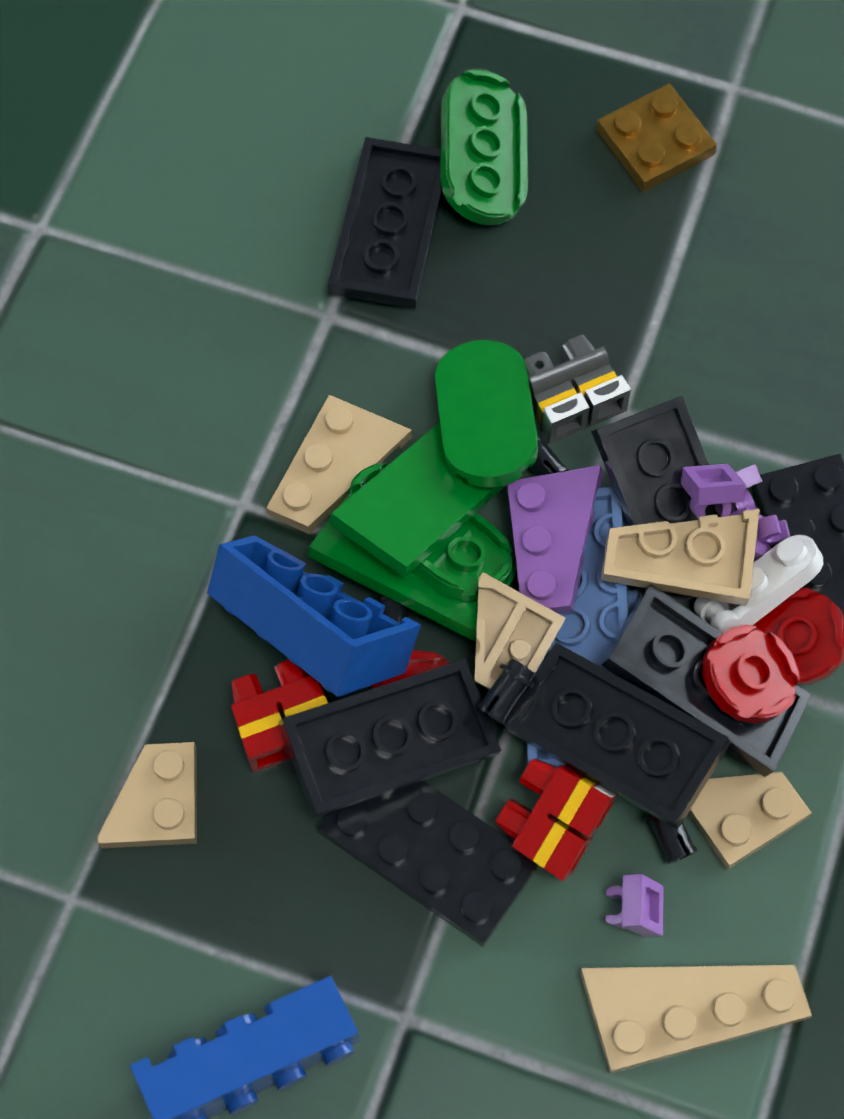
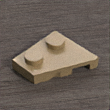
M482 572L479 577L474 682L490 689L502 671L499 665L501 662L506 665L511 657L536 673L566 618Z
M194 742L144 745L98 835V845L100 848L197 844V748Z
M775 772L766 777L761 774L709 779L688 812V815L726 870L808 819L812 812L783 772Z

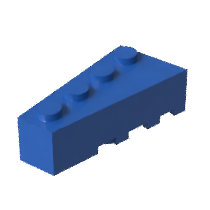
M255 535L219 544L207 594L224 606L227 612L235 615L253 629L260 638L268 641L287 656L290 662L301 667L320 682L324 689L339 697L406 672L421 626L419 623L407 617L403 618L401 623L383 614L385 605L370 597L364 599L363 603L342 592L344 583L329 575L324 576L304 572L305 562Z
M332 976L270 1002L264 1008L267 1016L257 1020L255 1014L250 1013L225 1022L216 1031L218 1037L208 1042L206 1038L195 1040L194 1037H191L173 1045V1051L167 1056L168 1060L152 1067L148 1057L130 1064L152 1118L209 1119L226 1109L230 1115H235L258 1103L259 1099L256 1094L276 1085L278 1091L287 1089L307 1077L305 1069L323 1060L326 1066H331L354 1054L355 1051L352 1045L361 1041L360 1036Z

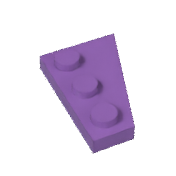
M601 465L519 479L508 484L520 593L558 614L574 611L585 560L584 550L589 528H592L595 514L596 494L601 486L603 477Z

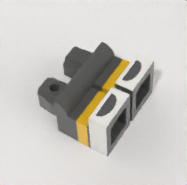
M584 335L572 338L562 345L561 353L566 362L554 367L546 352L536 353L524 360L527 368L533 412L543 432L546 434L549 444L586 429L587 422L591 427L626 412L631 393L629 385L622 375L617 377L609 364V357L604 346L595 349Z

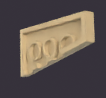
M795 965L581 968L580 970L610 1074L807 1020L812 1016Z

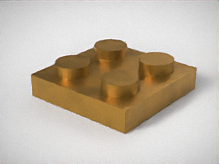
M670 83L597 120V132L642 192L714 156L716 153V142Z

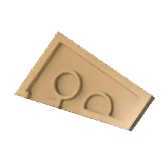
M329 395L266 508L268 516L310 534L340 506L350 491L351 482L354 477L371 465L383 463V460L397 447L402 448L412 439V430Z
M760 509L746 510L740 515L718 517L717 514L700 516L698 520L670 524L668 521L610 528L606 539L601 580L647 588L652 584L660 591L746 605L750 600Z

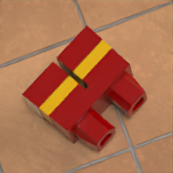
M290 660L281 662L275 667L281 686L263 693L256 674H248L232 681L235 703L231 707L252 773L291 759L278 724L281 720L280 714L283 713L287 717L328 704L319 682L311 675L309 676L301 667L290 662Z
M535 758L529 762L519 781L540 795L533 810H530L511 798L504 805L495 823L515 839L512 845L513 848L561 881H564L573 874L594 838L592 835L597 833L618 795L580 775L567 765L556 767L553 764Z

